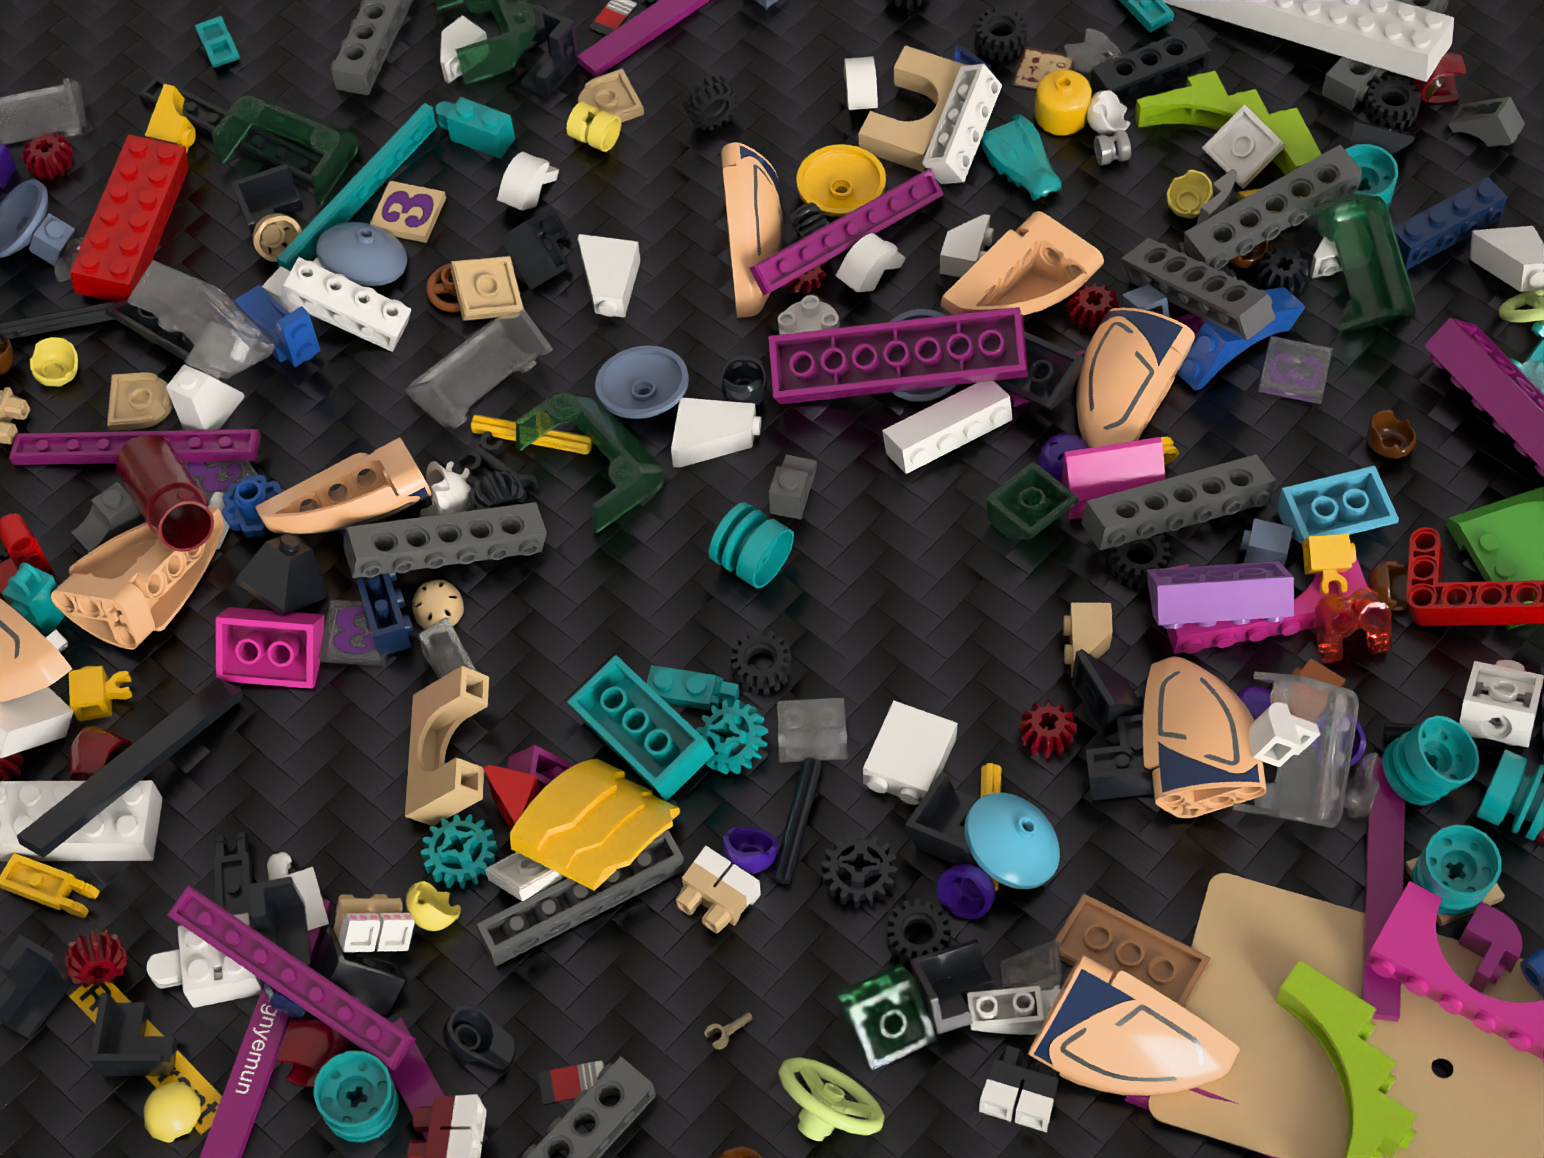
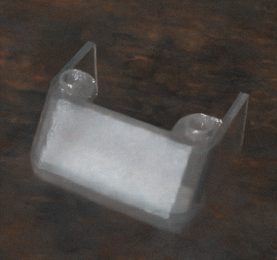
M66 78L63 79L64 85L0 97V144L32 139V135L39 137L42 136L43 131L48 135L54 131L57 134L64 132L65 137L82 134L81 129L87 127L80 83Z
M154 260L127 300L129 304L153 313L159 319L158 325L172 333L174 330L184 333L195 345L185 360L187 365L203 370L204 373L217 380L221 377L228 379L270 357L277 346L223 291L207 282Z
M522 309L496 318L412 382L405 391L416 404L444 428L451 426L454 429L468 419L466 413L469 411V406L511 373L520 370L523 374L537 364L535 358L550 353L553 348L527 312Z
M1254 671V679L1274 684L1270 696L1272 704L1276 702L1287 704L1291 715L1317 724L1321 735L1298 756L1293 754L1283 765L1277 768L1275 783L1266 782V793L1258 798H1254L1255 806L1234 803L1233 810L1321 827L1333 828L1337 826L1343 813L1359 702L1356 693L1346 688L1300 675Z

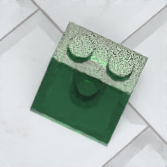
M1033 461L986 498L988 522L1010 540L1032 539L1079 501V497Z
M901 963L836 993L847 1025L871 1070H875L937 1040L915 977Z

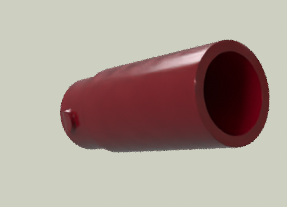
M143 435L127 442L117 456L116 471L150 529L160 537L161 541L168 548L175 551H191L202 546L213 532L214 518L207 507L204 494L171 444L156 435Z

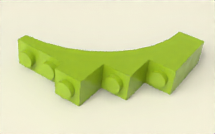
M1216 71L1188 77L1185 88L1146 96L1136 101L1134 120L1138 128L1158 124H1189L1220 130L1245 104L1287 145L1272 160L1282 170L1284 175L1322 155L1297 108L1269 114L1256 89L1228 96Z
M1299 960L1281 985L1275 1002L1305 1026L1319 1042L1333 1065L1343 1091L1347 1115V1140L1344 1158H1382L1384 1154L1392 1158L1399 1147L1406 1151L1417 1131L1411 1128L1417 1115L1386 1095L1396 1080V1077L1391 1072L1397 1061L1366 1042L1376 1024L1371 1022L1376 1008Z

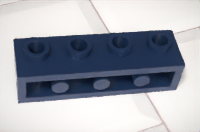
M1487 177L1391 228L1385 252L1403 271H1406L1471 236L1472 230H1482L1499 221L1504 213L1503 209L1508 196Z
M342 530L343 539H345L346 530ZM395 572L380 574L371 578H356L379 657L410 648L411 644L408 635L414 633L409 615L402 616L400 608L405 607V602L401 589L393 588L392 582L397 580Z

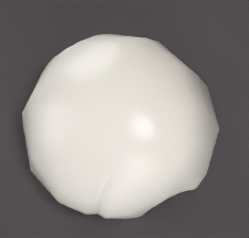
M1112 91L1097 92L1092 96L1087 109L1088 123L1100 135H1114L1116 132L1125 131L1130 125L1129 121L1124 120L1127 107L1119 102L1117 95Z

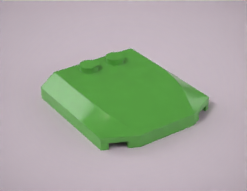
M1544 486L1447 519L1446 527L1459 549H1467L1486 582L1544 580ZM1527 601V602H1524V603H1522V604H1529V603H1532L1533 601ZM1524 624L1505 625V627L1507 628V630H1510Z

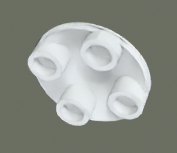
M814 295L805 296L801 302L791 305L778 316L780 335L839 328L840 324L839 316L835 309L827 303L819 301V298Z

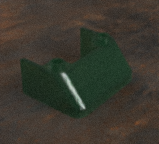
M435 0L437 9L465 2L467 9L472 13H484L492 10L501 33L499 36L455 49L465 84L512 69L538 30L536 18L529 0Z
M254 96L238 98L212 132L217 160L222 165L252 124L308 146L318 154L323 155V158L311 174L315 201L319 205H322L358 151L357 137L352 131L270 98Z
M1349 194L1306 210L1307 217L1319 218L1317 227L1320 235L1323 238L1326 237L1331 242H1335L1351 300L1346 302V308L1343 309L1346 322L1339 324L1341 330H1359L1416 313L1415 299L1387 206L1381 197Z
M567 392L556 393L515 421L516 447L521 451L560 423L573 421L586 436L591 438V441L612 462L608 469V477L616 487L593 504L592 529L598 533L657 491L663 484L664 470L661 464L611 412L604 408L598 398Z

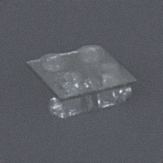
M844 698L777 701L780 763L803 762L806 757L820 761L848 759Z

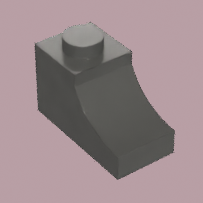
M1503 97L1460 104L1449 120L1448 125L1452 132H1464L1474 135L1483 140L1487 147L1512 144L1517 139L1525 122L1511 97Z
M791 455L785 456L782 466H777L769 490L771 514L801 520L817 469L816 460Z
M116 482L91 500L93 504L88 516L71 533L81 547L89 553L113 537L143 524L145 520L131 496Z

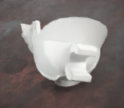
M435 461L431 462L426 472V483L432 493L430 496L432 505L422 509L419 513L420 517L467 511L471 503L469 493L471 488L466 483L469 469L465 468L463 474L460 475L452 472L454 463L451 461L447 463L446 468H443Z

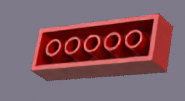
M128 134L71 268L70 274L75 293L117 303L139 294L189 169L185 147Z

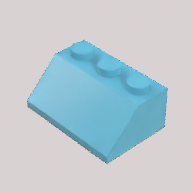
M1375 466L1284 487L1281 490L1276 508L1283 525L1293 527L1291 538L1301 544L1309 536L1350 535L1395 524L1399 521Z

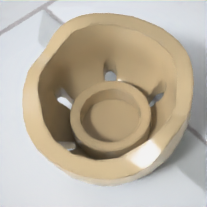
M281 213L267 215L258 221L253 232L254 248L263 258L278 262L277 257L302 230L299 224L287 215Z
M431 580L423 583L415 592L412 600V611L416 622L422 628L429 631H442L458 623L464 612V604L460 592L453 584L445 580ZM448 611L451 615L447 616L445 612ZM431 614V615H432V619L429 621L428 618H429V615Z

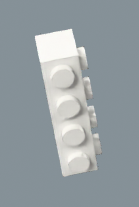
M985 64L960 67L922 164L927 169L931 168L940 184L962 183L965 181L999 95L1002 84Z
M298 257L283 284L280 301L295 308L303 306L309 314L391 352L394 351L402 336L412 310L398 300L384 297L370 287L360 286L350 281L344 275L334 274L321 268L316 262L306 261Z
M994 381L976 383L882 430L886 454L907 474L1013 420L1010 396Z

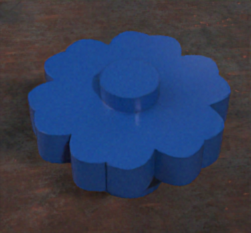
M263 475L245 476L241 483L231 484L222 497L225 507L222 509L224 520L232 531L242 530L245 537H262L267 533L268 529L261 520L255 506L284 491L277 481L267 483Z

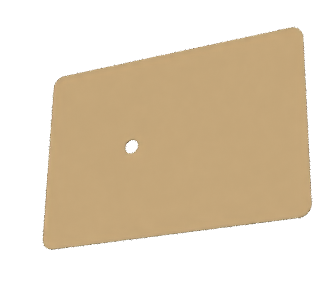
M1221 873L1215 875L1209 882L1191 948L1210 957L1211 963L1185 1009L1239 1047L1240 1050L1230 1071L1218 1080L1197 1087L1233 1102L1208 1098L1193 1091L1184 1090L1172 1094L1150 1095L1149 1110L1151 1114L1161 1122L1276 1158H1344L1347 1140V1115L1343 1091L1333 1065L1319 1042L1305 1026L1275 1001L1281 985L1299 960L1362 999L1364 913L1232 874ZM1437 934L1440 950L1448 965L1462 981L1469 985L1484 958L1459 945V940ZM1521 958L1518 959L1511 973L1503 970L1496 985L1488 982L1482 994L1488 997L1514 1003H1528L1544 999L1531 986L1522 973L1520 963L1524 959ZM1401 983L1399 1021L1372 1019L1371 1022L1376 1024L1366 1041L1397 1061L1391 1072L1396 1077V1080L1386 1095L1417 1115L1411 1127L1417 1131L1415 1137L1406 1151L1399 1147L1392 1158H1544V1063L1542 1059L1528 1051L1516 1050L1504 1038L1494 1033L1481 1031L1469 1019L1459 1014L1455 1015L1446 1012L1440 1007L1439 1003L1426 996L1413 994ZM1438 1058L1448 1060L1453 1066V1074L1448 1078L1437 1077L1431 1069L1432 1062ZM1386 1154L1382 1156V1158H1390Z

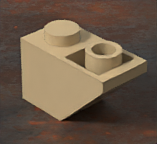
M1071 603L1070 614L1064 615L1063 635H1069L1070 644H1065L1064 663L1071 664V677L1073 676L1076 651L1083 649L1098 660L1110 649L1113 633L1111 603Z

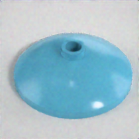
M998 792L981 797L969 809L964 825L966 842L975 861L990 877L1012 888L1032 889L1041 886L1053 876L1060 860L1059 842L1051 823L1036 806L1019 796Z

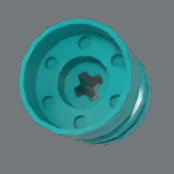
M1358 144L1345 150L1362 170L1359 188L1348 197L1343 196L1332 202L1329 207L1333 214L1342 221L1359 217L1363 225H1370L1383 218L1389 210L1398 178V166L1392 155L1383 148L1371 144Z
M742 502L733 507L717 527L710 543L709 558L719 565L722 564L728 571L736 570L738 577L758 589L768 584L786 562L794 542V532L775 519L767 520L766 514L762 511L756 510L755 507L747 502Z
M1437 715L1427 718L1413 727L1410 732H1406L1393 740L1384 750L1382 763L1384 775L1390 787L1409 803L1425 806L1436 802L1450 791L1469 782L1478 771L1479 755L1471 735L1461 724L1449 717Z
M1505 749L1476 817L1498 826L1507 813L1514 815L1511 832L1517 834L1523 820L1528 821L1530 824L1525 838L1534 841L1537 834L1544 828V782H1541L1544 774V765L1541 764L1535 770L1532 777L1525 775L1527 758Z
M1457 824L1448 826L1434 834L1427 843L1412 869V882L1443 898L1437 913L1448 916L1464 915L1478 907L1480 902L1485 899L1496 884L1501 873V856L1496 844L1484 832L1472 826ZM1450 873L1456 877L1454 880L1448 877Z
M364 1051L344 1052L334 1056L323 1065L315 1079L313 1096L317 1109L326 1125L336 1136L349 1142H366L381 1136L391 1127L398 1113L399 1097L388 1069L377 1057ZM364 1095L366 1103L360 1102L358 1107L355 1108L352 1100L358 1101L360 1096Z

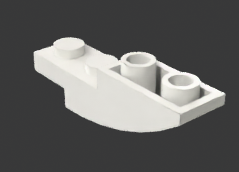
M1040 986L969 992L967 993L968 1006L973 1022L970 1024L971 1030L1001 1034L1037 1035L1061 989L1040 991Z

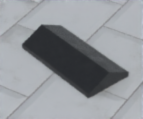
M150 289L106 308L105 314L196 368L217 370L228 358L235 341L231 336Z
M1024 331L1028 377L997 380L994 382L1002 389L1051 411L1072 393L1084 358Z

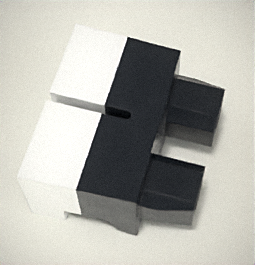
M1005 1046L999 1060L994 1059L980 1098L979 1112L1011 1121L1019 1090L1022 1088L1016 1109L1015 1123L1047 1132L1059 1078H1056L1057 1070L1037 1060L1034 1071L1022 1068L1021 1063L1024 1052L1014 1047Z

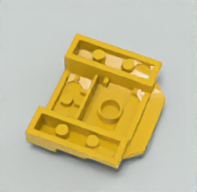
M591 759L578 763L561 773L534 798L510 832L511 849L594 891L616 869L629 866L654 839L673 827L672 820L680 814V808L652 795L651 790L626 779L624 771L599 759Z

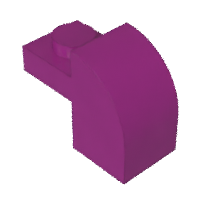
M1481 901L1458 942L1459 945L1484 958L1469 984L1470 987L1480 993L1484 991L1488 982L1496 985L1503 970L1511 973L1522 952V937L1516 924L1501 911Z

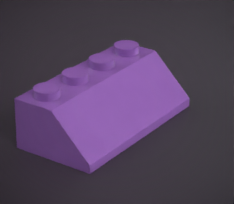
M1280 561L1147 570L1153 617L1158 625H1163V628L1177 629L1183 627L1184 623H1196L1197 626L1210 627L1215 626L1217 621H1230L1232 624L1241 625L1250 623V619L1261 618L1266 622H1281L1284 620V617L1294 616V577Z

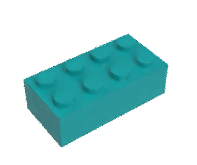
M617 655L567 701L578 717L665 801L677 792L715 754L705 738Z

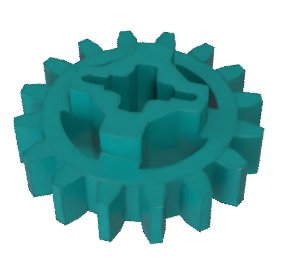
M724 700L722 709L713 705L711 707L713 715L711 717L703 715L701 718L706 724L704 727L696 729L698 733L702 734V737L705 738L715 753L707 761L706 765L726 775L729 771L740 774L741 765L751 769V759L753 757L756 759L762 758L758 752L759 747H767L768 744L761 740V736L768 733V729L761 725L765 720L764 717L756 713L757 709L749 704L746 705L740 700H735L734 704Z
M458 814L454 815L453 822L450 823L444 817L441 818L442 827L438 829L435 826H431L429 829L433 837H424L422 840L426 849L421 850L423 861H426L424 866L427 873L433 872L432 876L437 883L444 878L447 888H451L454 881L459 882L461 889L465 888L466 880L471 879L475 885L478 884L477 875L481 873L487 876L485 871L488 868L487 864L493 865L497 862L493 853L498 852L496 841H493L495 837L492 829H487L484 820H480L475 824L471 814L466 817L465 821H461Z

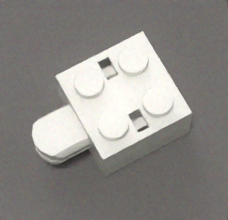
M1499 660L1495 665L1474 661L1463 700L1459 724L1474 738H1486L1504 742L1511 746L1529 747L1544 675L1526 672L1522 664L1512 660Z
M249 913L234 915L257 931ZM178 926L179 949L153 954L147 962V972L153 983L158 988H168L183 984V993L193 1008L260 995L263 988V980L184 926Z

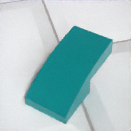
M222 16L195 25L213 68L240 59Z

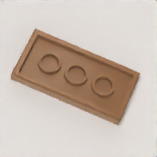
M1084 893L1049 948L1050 955L1071 966H1074L1078 959L1085 955L1112 970L1113 974L1108 983H1110L1111 979L1115 978L1119 971H1125L1183 1008L1186 1007L1211 963V958Z

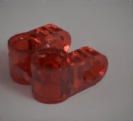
M1361 588L1347 598H1343L1338 594H1329L1319 600L1315 608L1318 653L1324 664L1341 661L1343 659V638L1349 637L1356 629L1360 628L1365 630L1366 643L1372 654L1391 651V610L1375 590Z

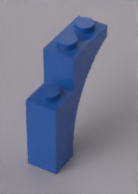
M260 284L234 300L241 320L251 326L253 333L280 363L288 359L296 367L304 361L310 360L321 351L310 315L303 306L292 312L287 311Z
M1285 287L1264 290L1272 299L1273 304L1271 306L1276 318L1248 341L1209 321L1205 322L1197 333L1191 349L1177 374L1194 390L1202 389L1220 369L1251 345L1273 334L1290 331L1306 306Z

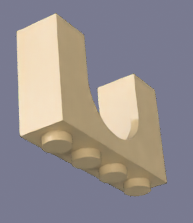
M905 46L894 66V85L929 97L936 107L928 116L910 122L899 121L870 111L858 133L859 147L869 151L876 157L922 172L925 171L926 167L922 162L961 66L968 65Z
M460 666L413 695L405 817L434 826L441 822V818L447 819L483 799L484 767L457 757L445 764V754L448 743L456 728L470 716L488 707L489 676Z

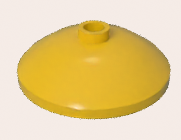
M831 145L816 150L801 163L797 172V190L806 205L813 202L820 207L824 215L842 217L882 195L886 186V174L879 159L869 151L852 145Z

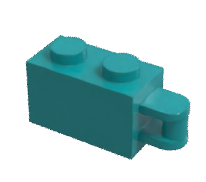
M462 97L455 104L443 101L435 107L439 125L449 130L450 139L454 142L501 159L515 140L511 115Z
M22 562L15 575L8 579L9 585L2 592V595L9 606L46 638L66 616L54 605L51 599V593L58 585L52 575Z

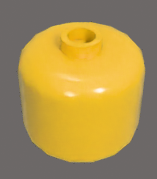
M1060 69L1051 71L1039 81L1036 89L1035 118L1038 125L1046 132L1060 136L1071 135L1083 129L1088 122L1087 109L1091 101L1092 90L1088 80L1082 74L1073 70Z

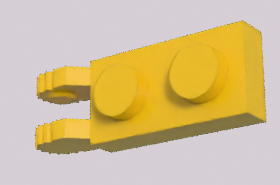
M13 853L0 875L1 889L57 910L63 909L69 914L81 918L86 917L89 909L79 902L68 899L71 891L74 890L78 894L91 899H96L100 893L95 886L76 879L72 874Z

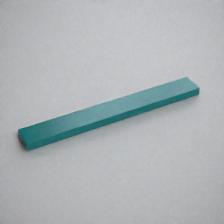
M424 103L277 257L279 267L291 271L298 257L311 261L317 255L316 247L321 234L335 225L348 222L437 128L433 107Z

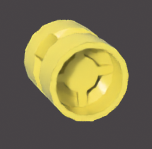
M580 102L574 107L567 122V134L569 137L583 143L588 142L590 146L603 152L609 151L614 146L621 131V119L619 116L607 111H600L598 107L586 102Z

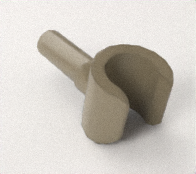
M748 1012L724 1027L719 1024H711L705 1029L704 1034L706 1038H710L715 1033H722L721 1038L715 1041L712 1046L715 1049H723L729 1042V1036L752 1021L753 1017Z

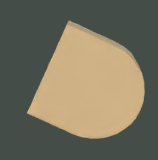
M623 69L588 81L578 96V103L586 102L598 107L600 111H607L619 116L621 123L645 115L644 107Z
M148 372L112 375L107 421L109 430L145 429L163 421L173 407L166 389L168 383L156 374Z

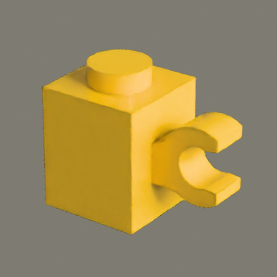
M1349 534L1307 537L1302 542L1305 575L1321 574L1319 585L1321 595L1329 594V582L1337 583L1339 594L1346 593L1348 588L1347 581L1339 572H1346L1352 568V563L1356 561L1355 545L1350 543Z
M85 666L79 670L69 671L70 707L78 721L112 716L111 699L125 700L131 698L132 692L129 687L119 688L123 683L132 682L129 672H117L109 679L103 666Z

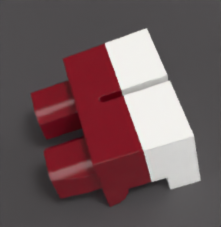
M477 1094L439 1096L433 1098L432 1106L415 1108L413 1127L416 1132H428L427 1141H411L407 1157L480 1158L482 1148L480 1142L483 1141L487 1111Z

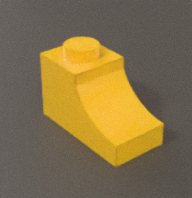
M164 84L145 137L183 146L186 148L187 155L189 147L195 141L196 129L183 116L184 97L175 86Z

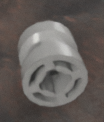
M1126 131L1116 132L1113 136L1109 137L1105 134L1095 136L1094 150L1099 165L1109 164L1112 160L1116 159L1120 162L1130 160L1131 146Z

